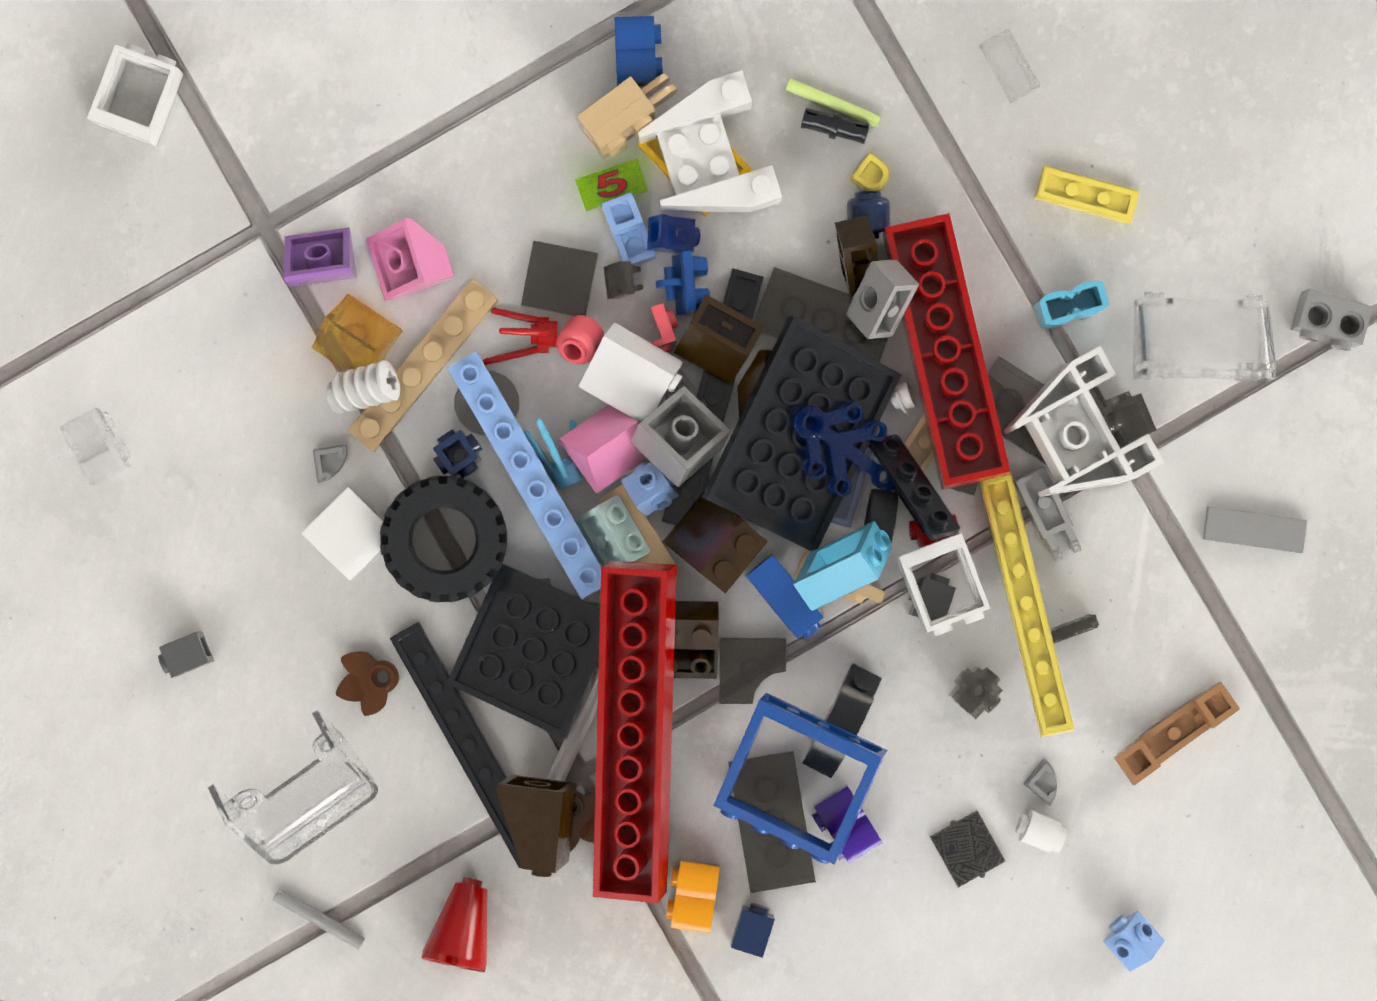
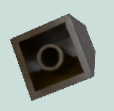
M703 491L662 542L726 594L768 541L733 512L702 498Z
M511 775L497 784L496 792L521 868L532 870L531 874L534 876L551 877L552 873H556L569 862L577 783Z

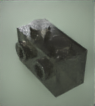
M1129 390L1105 400L1108 407L1100 410L1118 445L1130 442L1157 430L1141 393L1132 396Z

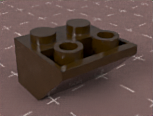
M705 295L673 353L731 385L752 351L764 326L716 299Z
M676 601L674 678L717 679L719 604L717 601Z

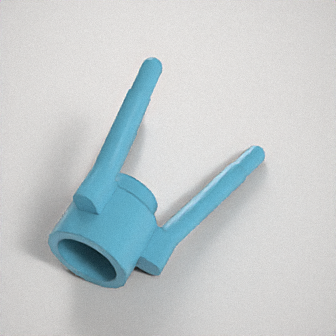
M538 418L536 424L554 462H550L528 430H525L524 433L539 459L548 470L552 481L557 482L559 489L581 481L583 476L569 456L561 459L542 419ZM570 420L569 422L570 431L576 428L575 420Z

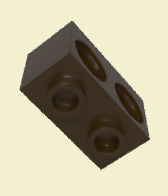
M867 215L835 222L841 271L850 297L854 296L871 262L879 261L876 240Z

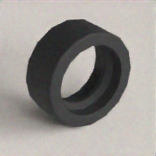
M871 489L864 526L875 521L879 529L887 533L891 543L897 516L898 492Z

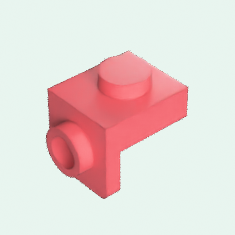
M661 303L650 307L661 335V339L650 343L668 353L673 350L671 345L677 343L673 329L679 326L672 308L665 310L664 304Z

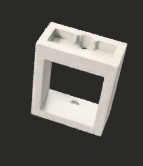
M127 43L125 48L114 45L87 119L95 125L156 147L183 73L175 67L177 62L168 57L157 55V58L154 59L145 56L146 51L129 43ZM127 62L168 76L149 127L108 112Z
M962 533L896 557L924 632L933 631L934 636L944 634L953 630L952 623L964 619L966 624L985 618L983 611L991 609ZM955 550L976 604L930 620L911 567Z

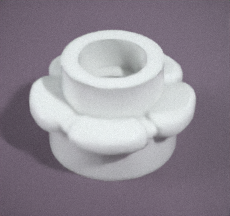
M907 381L897 384L891 396L894 408L896 410L901 408L904 413H907L909 408L916 406L913 391Z

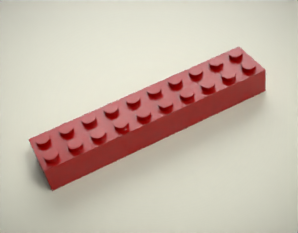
M611 560L601 566L593 897L658 903L667 893L677 565Z

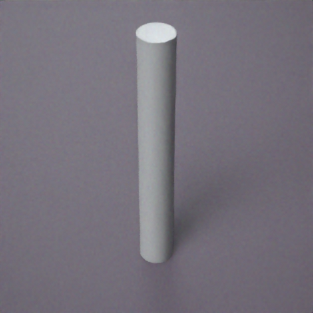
M281 889L277 891L273 898V901L358 950L365 940L361 935Z

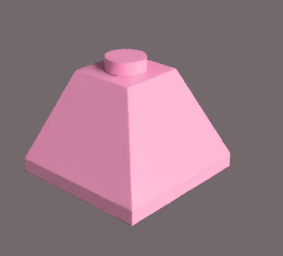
M404 218L366 238L385 301L434 287L454 277L445 246L411 218Z

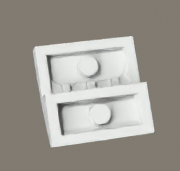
M347 487L301 534L351 581L381 552L380 529L383 519L350 487Z

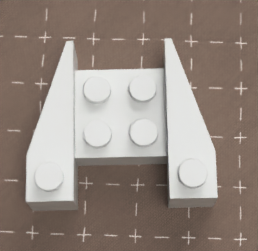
M742 70L708 81L638 132L640 144L654 139L658 140L675 196L659 200L661 211L749 213L781 203L782 194L772 165L739 175L722 122L724 117L751 109L752 99Z
M1101 346L1060 367L1004 429L1005 434H1008L1025 425L1053 475L1056 483L1038 492L1040 497L1124 483L1136 479L1165 463L1149 433L1119 447L1089 389L1110 379L1116 373Z

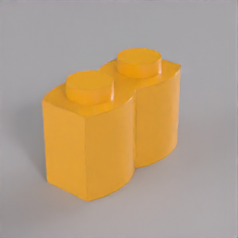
M681 860L680 867L673 866L670 886L677 887L675 900L668 899L666 919L672 920L671 928L711 933L720 865Z

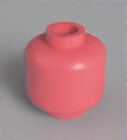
M584 315L574 316L566 322L558 334L556 341L557 349L562 357L571 363H589L592 361L604 337V332L599 323L593 318Z

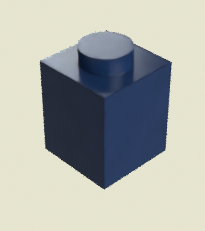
M751 903L750 907L742 905L730 942L731 948L763 958L775 921L774 915L769 914L770 908L756 903Z

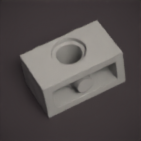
M897 260L872 261L857 292L853 296L846 315L867 339L892 337L919 284Z

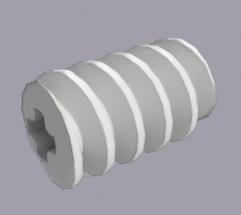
M383 360L378 364L371 363L367 367L359 366L356 370L348 369L345 373L337 372L334 374L332 382L326 388V399L334 412L345 414L349 411L354 412L358 409L378 406L381 403H389L392 400L397 401L400 396V383L392 365L388 361Z

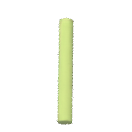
M790 78L786 90L860 122L869 123L872 127H877L881 116L792 78Z

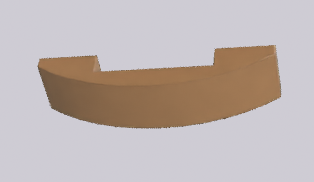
M1218 682L1153 725L1118 753L1114 759L1132 785H1136L1161 767L1160 764L1208 729L1218 726L1239 711L1240 708L1223 683Z

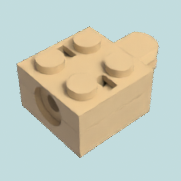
M666 73L661 74L642 89L639 88L630 76L577 115L580 129L602 158H605L607 155L613 158L625 150L627 147L625 142L635 135L638 138V132L655 120V108L677 92L676 86L671 84L648 100L650 96L669 82L670 78Z

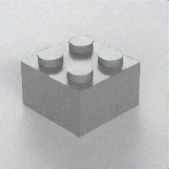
M683 386L638 424L631 443L671 482L679 487L723 449L731 430Z

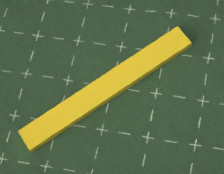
M1009 473L1007 476L981 481L979 486L1040 737L1074 731L1071 712L1012 473Z

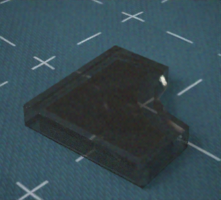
M720 637L719 704H753L755 691L761 682L772 674L786 671V638Z

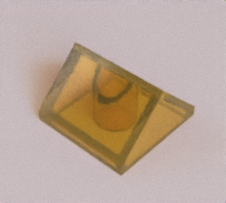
M347 294L325 317L312 349L345 371L348 369L356 370L359 366L367 367L371 363L378 364L380 361H383L403 330L350 294Z

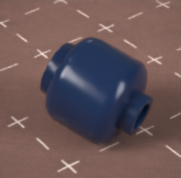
M880 191L856 192L855 197L847 203V220L867 215L874 237L879 239V233L883 232L885 227L890 226V202L887 198L881 196Z

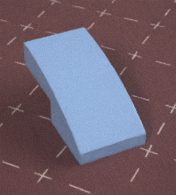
M632 192L602 203V209L625 269L655 259L656 254Z

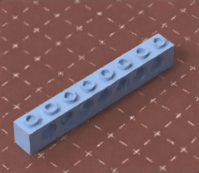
M476 351L448 367L447 369L580 598L583 599L601 588V564L479 353Z

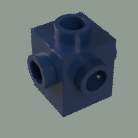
M452 429L437 439L439 444L433 448L437 456L433 460L443 475L449 472L451 476L456 477L460 475L463 479L479 468L476 463L482 459L478 452L483 449L472 433L466 436L462 430L455 433ZM457 449L465 451V458L461 461H456L453 457L454 451Z

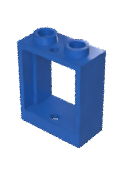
M770 555L746 575V578L796 638L803 635L804 638L808 639L822 627L819 621L824 618L818 609L810 610L793 585L795 581L773 555Z

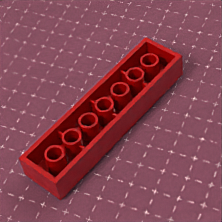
M950 213L885 227L882 236L888 260H897L919 284L902 317V322L941 490L1007 476L1010 473V467Z

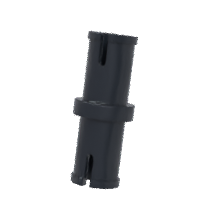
M807 107L801 123L802 129L805 128L829 134L831 139L840 137L860 142L861 144H865L870 126L869 123L842 118L840 113L835 112L834 115L811 110Z

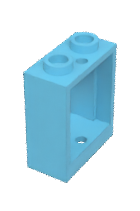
M875 521L810 552L793 585L810 610L813 611L879 579L891 552L890 538L884 530L879 529Z

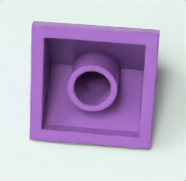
M350 227L285 236L284 281L291 287L357 278Z

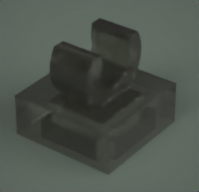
M619 261L603 267L607 299H620L643 289V284L635 285L633 283L632 274L641 272V267H631V261Z

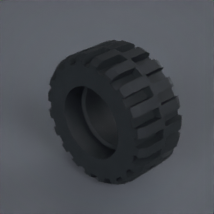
M433 476L417 481L395 497L384 515L385 517L380 529V550L385 566L402 588L418 598L426 599L430 602L450 603L471 597L493 580L503 564L507 549V529L502 512L485 490L468 480L454 476ZM436 508L458 510L470 520L475 531L476 542L472 555L463 565L452 570L442 571L430 568L418 558L413 547L412 537L415 525L424 514Z

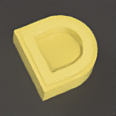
M869 152L849 180L864 191H880L888 182L889 170L883 161Z

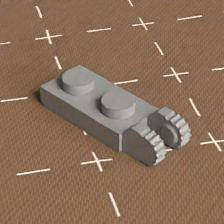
M1045 466L1013 480L1041 539L1045 540L1055 562L1063 559L1062 551L1053 537L1054 534L1061 531L1064 532L1069 548L1074 553L1081 551L1079 541L1071 527L1073 523L1059 494L1043 497L1038 495V492L1053 484Z

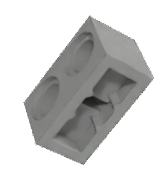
M1307 289L1300 294L1291 330L1300 332L1299 337L1302 339L1319 342V338L1332 341L1331 347L1350 351L1351 347L1363 345L1373 306ZM1311 308L1316 309L1321 314L1319 325L1312 324L1308 318ZM1343 317L1348 318L1353 324V330L1350 335L1341 330L1340 322Z

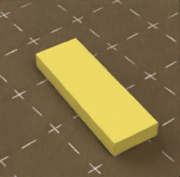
M1044 165L1034 199L1130 224L1139 191Z

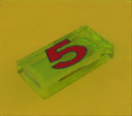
M638 159L575 179L586 212L600 208L602 203L630 192L635 196L648 191Z

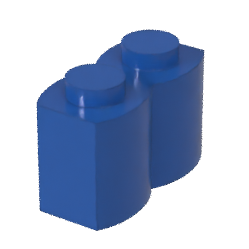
M654 16L614 17L617 86L630 76L638 86H646L656 77L663 74L662 57H656L655 44H661V24H654Z

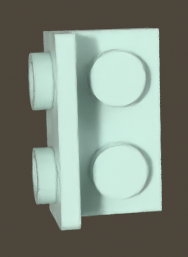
M618 495L595 506L575 519L601 566L611 560L634 562L650 552L647 543Z

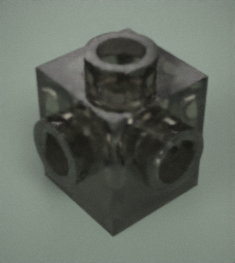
M976 666L972 670L966 667L954 680L957 686L948 696L972 718L977 719L984 710L990 713L1001 701L998 695L1003 690L997 685L1001 679L988 667H985L983 670ZM980 685L982 688L981 693L975 696L974 688Z

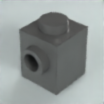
M931 573L930 579L921 577L920 583L916 582L930 620L948 614L956 590L955 587L949 586L950 579ZM912 604L909 615L918 617L915 606Z

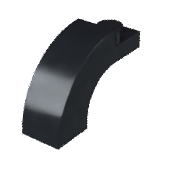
M852 663L824 720L857 735L874 701L873 697L882 678ZM812 740L802 764L832 778L846 755L818 741Z

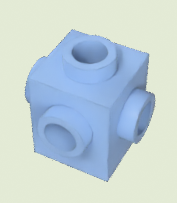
M652 462L640 464L634 469L632 474L621 480L633 503L645 516L654 511L667 508L672 503V500L679 496L673 486L674 483Z
M1137 911L1128 917L1124 914L1117 917L1109 925L1111 932L1103 942L1130 972L1151 961L1165 940L1144 916Z

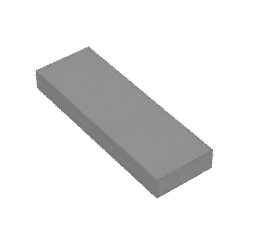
M1207 507L1203 540L1303 553L1307 520Z

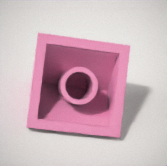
M610 405L558 440L596 494L647 459L631 443L639 424L638 421Z

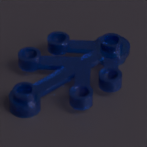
M847 402L841 409L824 413L818 407L805 406L795 415L794 429L800 437L806 440L808 460L804 465V471L807 476L821 479L827 472V465L821 457V439L829 445L833 478L829 482V490L832 494L845 497L851 492L852 484L847 478L845 457L871 475L872 484L876 488L888 491L896 488L887 473L885 480L880 482V474L882 471H885L881 464L876 463L852 445L868 440L882 441L888 433L885 423L872 420L865 427L835 433L827 426L844 421L857 423L862 419L863 409L859 404ZM854 407L855 415L849 418L848 411ZM811 416L813 423L811 427L806 428L805 422ZM878 425L880 428L879 434L874 436L873 428ZM815 463H818L819 471L813 474L812 467ZM843 481L844 488L838 492L837 484Z

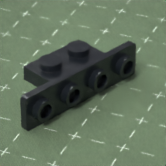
M894 434L870 440L869 448L891 479L892 487L898 492V496L923 534H927L931 540L958 534L960 530L959 524L899 435Z

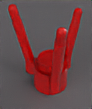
M499 308L491 309L492 314L534 323L531 324V328H500L499 333L531 336V344H537V346L485 358L483 360L485 365L536 353H549V347H557V321H549V317H536Z

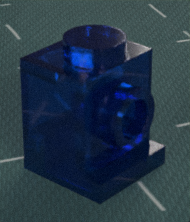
M667 214L649 217L647 250L681 254L682 251L694 252V247L698 246L701 237L700 229L695 227V219L668 216Z

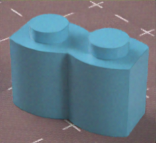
M1088 281L1076 286L1071 291L1062 290L1049 293L1033 306L1040 328L1052 329L1064 325L1073 318L1086 319L1104 310L1109 305L1103 282Z

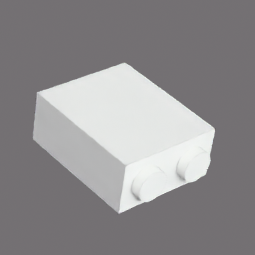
M614 322L604 335L578 387L641 422L666 401L664 398L668 391L672 394L675 392L683 377L678 374L683 361Z

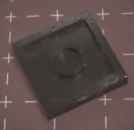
M533 241L521 306L570 316H586L598 253Z

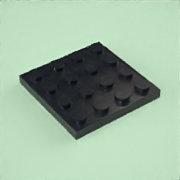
M503 563L499 572L492 580L446 684L563 739H567L599 667L600 607Z

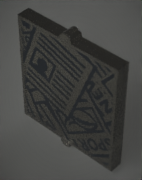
M977 810L958 821L951 820L949 826L929 836L958 888L977 877L984 878L986 872L1006 862Z

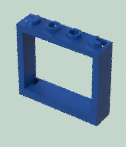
M766 692L758 701L713 806L721 809V814L730 819H741L750 823V827L758 833H770L780 838L781 843L792 849L801 848L811 853V857L818 862L835 864L841 856L888 750ZM765 717L868 765L833 844L731 796Z

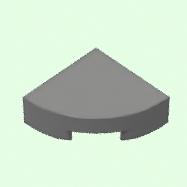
M347 445L313 450L317 481L319 483L331 479L341 470L347 456Z
M1043 759L1023 784L1046 804L1051 806L1056 797L1057 780L1053 767L1046 759Z

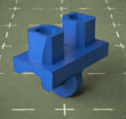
M682 251L681 254L673 255L672 267H664L665 279L656 281L657 289H666V300H675L676 315H685L696 311L704 296H710L708 288L695 289L694 277L707 275V258L692 256V251Z

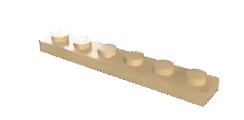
M472 278L395 372L401 389L398 400L366 408L348 429V432L372 452H375L499 301L498 298Z

